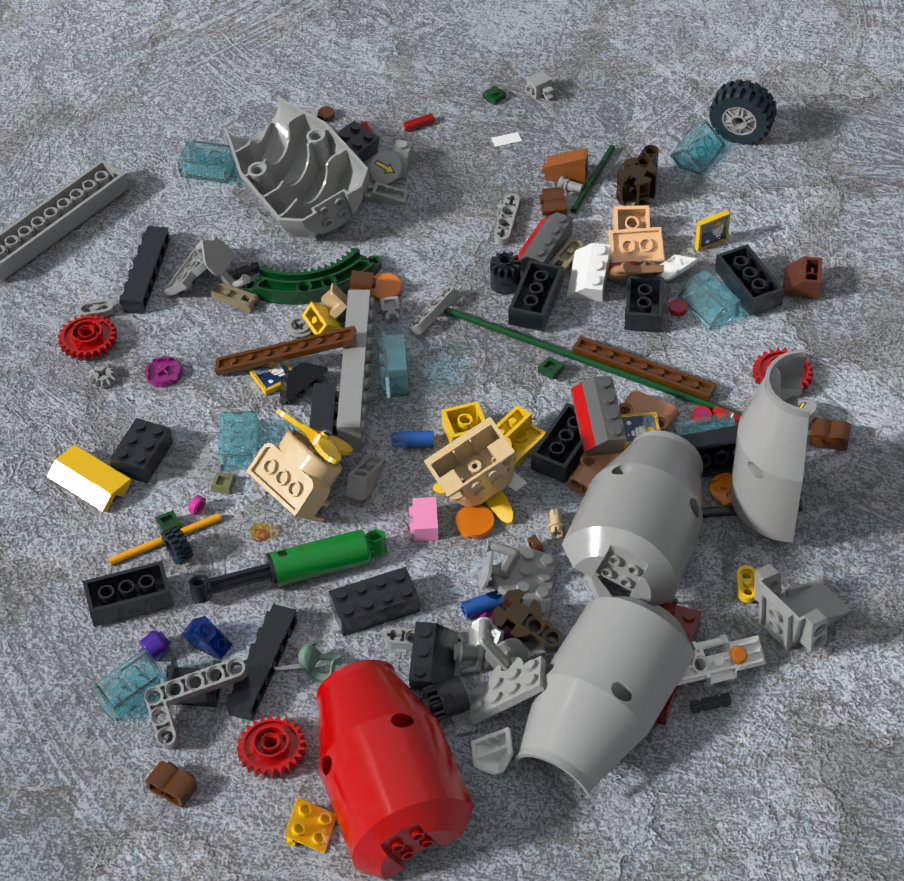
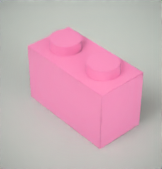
M436 497L412 498L413 506L409 507V516L414 519V522H410V534H414L415 542L439 540Z

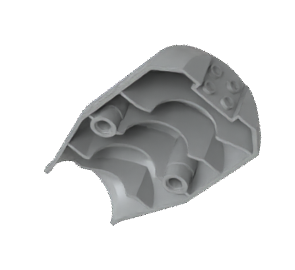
M278 96L276 115L271 123H268L266 128L260 133L251 137L239 138L231 135L226 127L222 128L227 135L241 179L288 233L298 237L319 236L340 227L358 210L368 188V167L327 122Z
M806 349L789 351L775 358L768 366L763 381L743 411L737 430L730 493L736 513L748 527L765 537L792 543L803 483L810 409L798 407V397H796L802 393L801 373L806 357Z
M655 430L644 432L635 437L621 454L593 478L562 543V547L574 569L590 577L597 573L632 591L629 597L641 600L652 606L671 603L674 600L703 524L701 480L703 462L699 452L690 442L681 436L667 431Z
M610 596L591 600L547 666L545 690L533 696L520 750L514 759L515 769L517 771L521 770L526 757L538 758L565 771L576 780L586 794H590L592 789L649 733L693 659L695 653L679 621L661 606H652L631 597Z

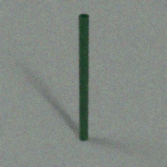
M610 145L571 207L570 211L572 213H577L615 150L614 145Z

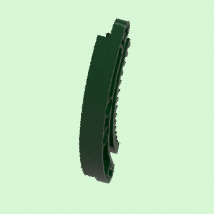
M351 248V252H346V256H341L342 260L336 259V263L330 262L331 266L324 264V268L318 266L317 270L311 268L309 272L307 269H304L303 272L298 269L296 273L292 269L289 272H286V269L280 272L279 268L274 271L273 267L267 269V265L259 268V275L255 280L251 279L249 284L243 286V290L256 294L260 301L282 305L322 302V296L330 290L333 282L347 294L350 289L352 270L371 272L373 276L376 275L382 268L381 258L376 255L367 258L360 254V249Z

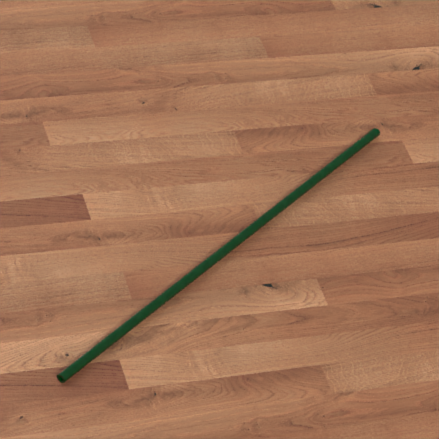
M449 307L444 310V313L699 406H705L711 410L718 406L742 415L741 412L458 310Z

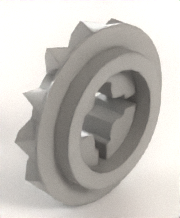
M302 316L289 319L285 325L288 336H293L294 339L310 336V333H313Z
M102 364L101 367L95 366L94 370H90L88 375L89 383L96 388L110 387L118 379L116 368H112L110 364L107 366Z

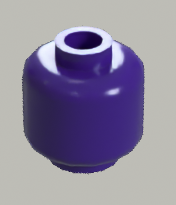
M152 631L141 639L140 645L142 648L139 651L146 660L151 658L153 661H158L170 651L169 645L171 643L162 631L159 633Z

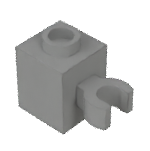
M540 71L527 78L526 90L535 99L542 96L546 100L554 98L551 94L554 91L552 88V78L544 71Z

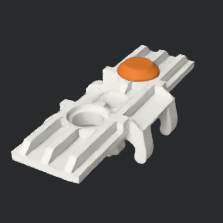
M723 634L719 638L698 643L695 641L690 642L695 655L677 686L706 679L704 687H711L717 682L734 681L737 678V671L766 664L759 636L729 642L727 636ZM720 646L721 653L705 656L703 650ZM695 662L698 665V670L695 668Z

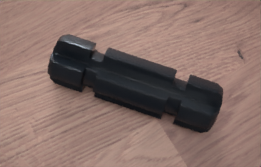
M258 262L250 263V266L247 264L236 268L235 271H228V273L236 280V278L240 279L244 274L251 275V272H259L260 266Z
M729 693L720 694V697L715 695L701 698V701L698 699L690 701V710L692 713L701 712V709L706 711L720 708V705L723 707L731 705V697Z

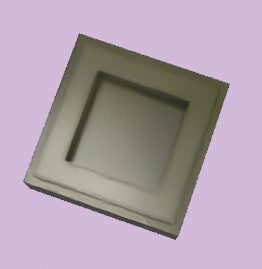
M216 473L211 485V491L230 494L236 480L235 475Z

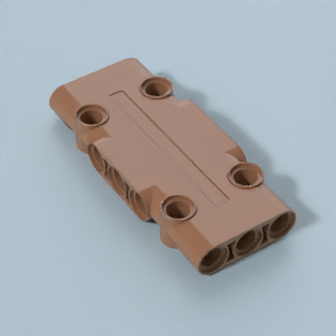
M632 390L624 402L619 404L621 415L656 412L660 431H668L679 415V410L674 405L637 390ZM622 452L583 454L580 458V464L567 481L568 486L573 491L585 495L593 478Z

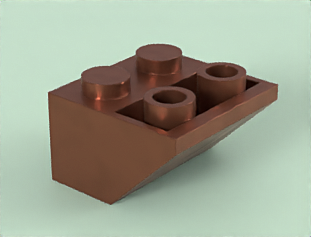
M804 256L786 266L783 279L784 295L819 299L823 258Z

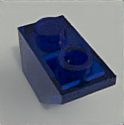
M206 616L193 619L181 633L194 648L218 660H221L233 645Z

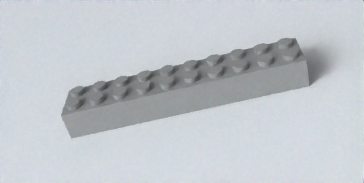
M102 159L1 231L0 282L128 190L126 173Z
M348 290L345 328L355 326L357 339L356 344L343 347L337 436L353 448L351 453H362L363 445H366V433L364 432L367 430V419L365 418L368 416V405L366 403L369 402V391L367 389L370 388V377L368 375L371 374V363L369 362L372 361V350H370L373 347V336L371 335L374 334V323L372 321H375V310H372L374 308V297H371L370 290Z

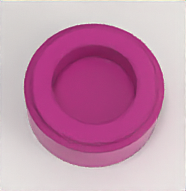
M200 495L195 496L189 504L188 511L194 515L200 514L206 505V499Z

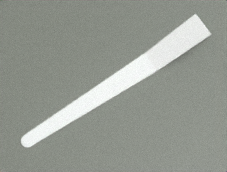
M321 660L315 667L330 665L332 660ZM300 664L275 667V670L298 669L302 667Z

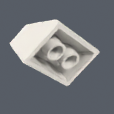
M591 243L575 251L567 298L603 302L610 262V245Z

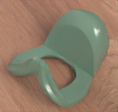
M313 645L303 646L298 654L301 667L315 680L323 682L334 673L335 665L339 664L342 660V657L337 654L321 653ZM320 660H332L329 674H322L315 670V666Z

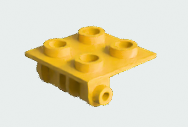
M297 797L284 834L287 844L295 846L299 842L324 854L336 821L335 813Z

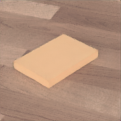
M662 227L609 230L611 263L636 261V264L644 262L647 264L665 261Z

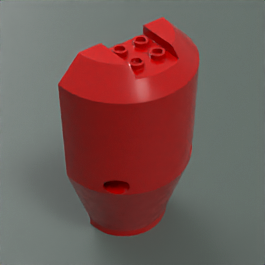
M363 660L346 665L328 676L316 693V701L319 707L320 775L354 867L361 873L387 880L404 870L402 861L411 859L417 852L431 847L436 841L444 847L463 836L474 804L438 719L398 676L393 665L382 660Z

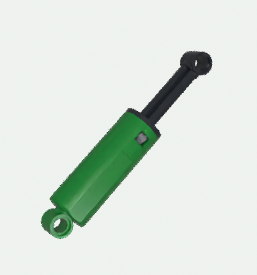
M356 530L266 553V564L213 578H208L205 575H196L189 580L192 600L195 603H205L215 593L269 579L273 588H278L370 564L371 557H382L387 553L385 533L382 530H372L365 535L363 530Z

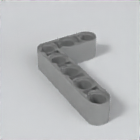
M232 658L147 689L144 695L156 738L162 747L170 750L179 744V735L170 706L242 681L246 678L248 669L241 659ZM237 665L242 666L240 673H232L233 667ZM217 672L222 673L220 680L212 681L213 674ZM201 680V685L198 688L191 687L193 681ZM174 687H181V692L178 695H171ZM154 694H160V700L152 703L151 697ZM160 714H167L164 722H157ZM166 734H173L171 742H163Z

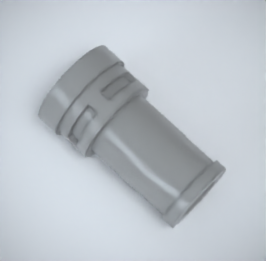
M561 176L557 187H563L564 191L569 190L580 194L584 184Z

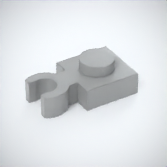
M398 296L380 298L382 315L386 316V323L390 324V319L392 318L396 319V322L399 323L400 305Z

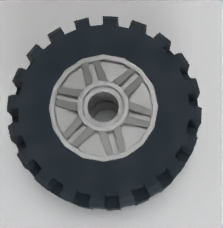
M738 79L735 82L730 81L727 84H723L717 91L710 106L709 119L712 127L716 128L715 131L718 135L721 134L723 139H728L732 143L737 142L741 145L748 143L750 145L760 142L768 135L777 114V105L775 100H773L774 97L771 93H768L765 87L762 88L759 83H752L751 80L742 81V79Z

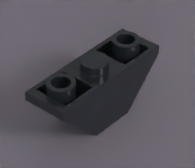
M301 362L283 375L281 378L280 404L282 405L285 402L290 404L298 398L297 393L300 391L305 393L311 388L310 383L313 381L318 383L325 377L323 374L328 371L327 367Z

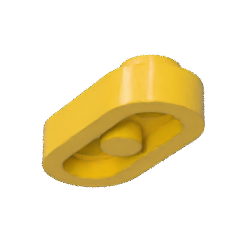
M749 565L739 567L736 574L737 596L745 603L755 601L756 569Z

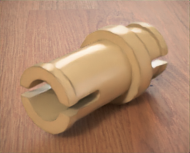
M555 508L556 515H554V509H551L549 512V531L551 532V537L557 539V534H559V538L563 537L564 523L562 522V511Z

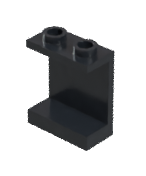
M172 657L171 665H168L166 669L167 681L201 669L178 667L177 659ZM213 660V665L221 663L222 661ZM217 672L213 674L212 681L220 680L222 673ZM201 680L193 681L191 687L198 688L201 685ZM174 687L171 695H178L181 692V687ZM221 688L174 705L217 707Z

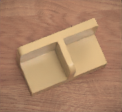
M333 282L330 290L322 296L321 301L330 309V315L335 319L347 308L348 296Z

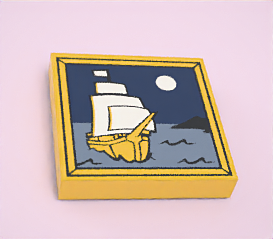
M728 210L697 221L695 248L698 251L728 239L731 214Z
M285 360L248 370L249 374L267 396L280 390L282 376L292 368Z
M656 412L621 415L627 438L623 449H626L635 437L644 432L660 431Z

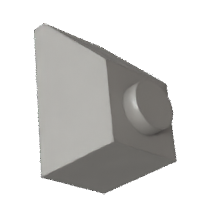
M396 140L392 152L401 158L403 172L399 179H405L414 158L413 142Z

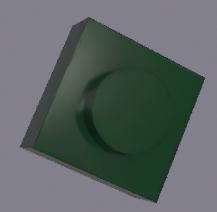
M492 86L483 93V99L493 105L506 98V92L496 86Z
M550 356L538 366V372L551 380H554L564 370V364Z
M174 510L155 517L161 532L175 525L180 529L182 528Z

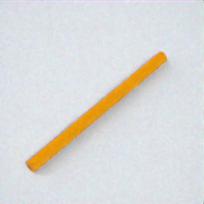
M217 513L180 530L183 531L185 536L221 521V517ZM161 537L108 558L109 563L112 566L163 545L164 541Z

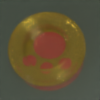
M263 522L255 523L250 528L251 538L256 542L266 541L270 537L269 526Z

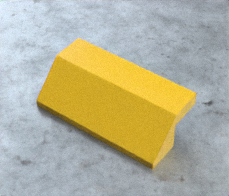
M518 405L496 424L504 437H509L512 442V448L516 453L514 469L532 453L546 433L532 424V413Z
M73 445L56 458L47 475L48 478L102 512L108 511L115 495L125 496L133 480L77 445Z

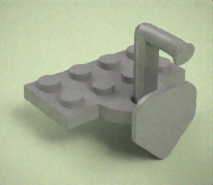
M215 237L211 240L201 241L196 245L162 293L169 297L171 295L176 296L182 290L187 291L193 285L192 281L206 269L217 276L222 283L236 288L249 284L251 278L244 274L235 281L226 269L233 260V253L223 241Z
M487 540L486 552L489 553L485 559L478 582L480 590L484 591L485 588L496 589L500 594L505 595L509 590L520 589L525 592L522 604L529 607L534 599L538 601L542 610L541 618L548 622L556 556L520 545L514 548ZM494 552L505 554L506 556L497 566L493 565Z
M481 617L479 620L478 641L486 650L485 658L494 670L490 675L489 682L471 690L469 720L474 725L545 690L546 661L544 658L539 656L527 662L529 649L522 641L516 638H509L496 645L488 636V628L491 626V620L488 617Z

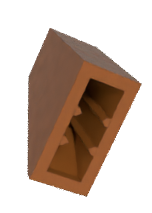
M588 148L548 156L546 163H543L542 173H545V181L558 182L560 177L564 176L571 181L585 185L588 175Z

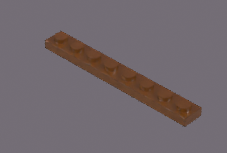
M350 326L216 358L215 373L217 376L354 345L356 344L357 330L355 326Z
M580 336L572 347V352L708 401L716 390L715 383Z

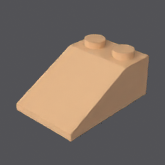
M649 205L614 206L613 230L650 228Z

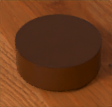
M324 106L318 110V118L323 121H330L335 116L332 107Z
M536 535L528 537L527 541L531 549L544 552Z

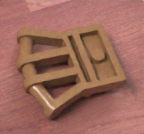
M624 262L620 266L615 265L608 271V276L613 282L627 281L628 276L658 277L664 272V265H657V262L647 263L646 265V262H644L640 266H635L629 262Z

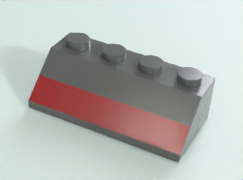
M556 212L540 220L518 253L522 271L525 270L529 260L549 264L572 234L573 217Z
M593 376L571 388L570 392L584 454L622 452L627 438L612 376Z

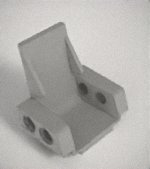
M771 564L755 570L754 599L759 602V625L786 652L799 642L810 653L826 645L827 627L851 613V609L819 579L810 583L789 586L786 589V596L781 598V573Z

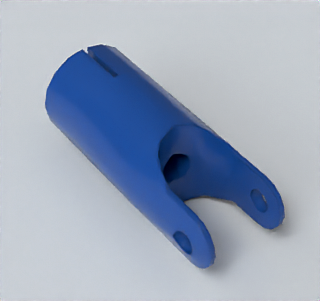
M434 430L393 432L390 436L393 440L391 444L395 448L434 447Z
M495 590L462 601L460 606L465 619H470L484 612L494 610L497 605L499 607L504 606L502 603L505 598H500L503 595L497 594L498 591Z

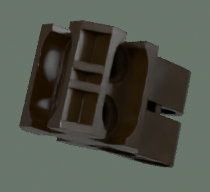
M645 146L637 158L634 157L624 161V170H618L616 199L620 205L625 206L628 201L634 202V206L650 205L649 198L654 199L656 196L659 156L657 146Z
M520 589L507 591L502 604L508 609L505 611L498 605L496 606L492 615L493 625L501 630L505 626L509 627L512 630L510 638L519 639L522 643L529 640L547 653L556 652L561 643L562 635L558 629L541 618L542 610L540 603L534 599L530 606L527 607L522 604L525 592ZM536 626L539 631L533 632L529 627ZM554 638L556 643L550 644L546 639Z

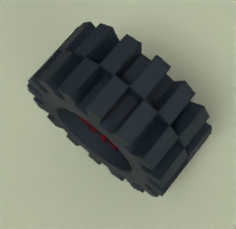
M177 525L161 533V538L164 541L163 544L176 564H180L193 557L192 548L189 546L190 543Z

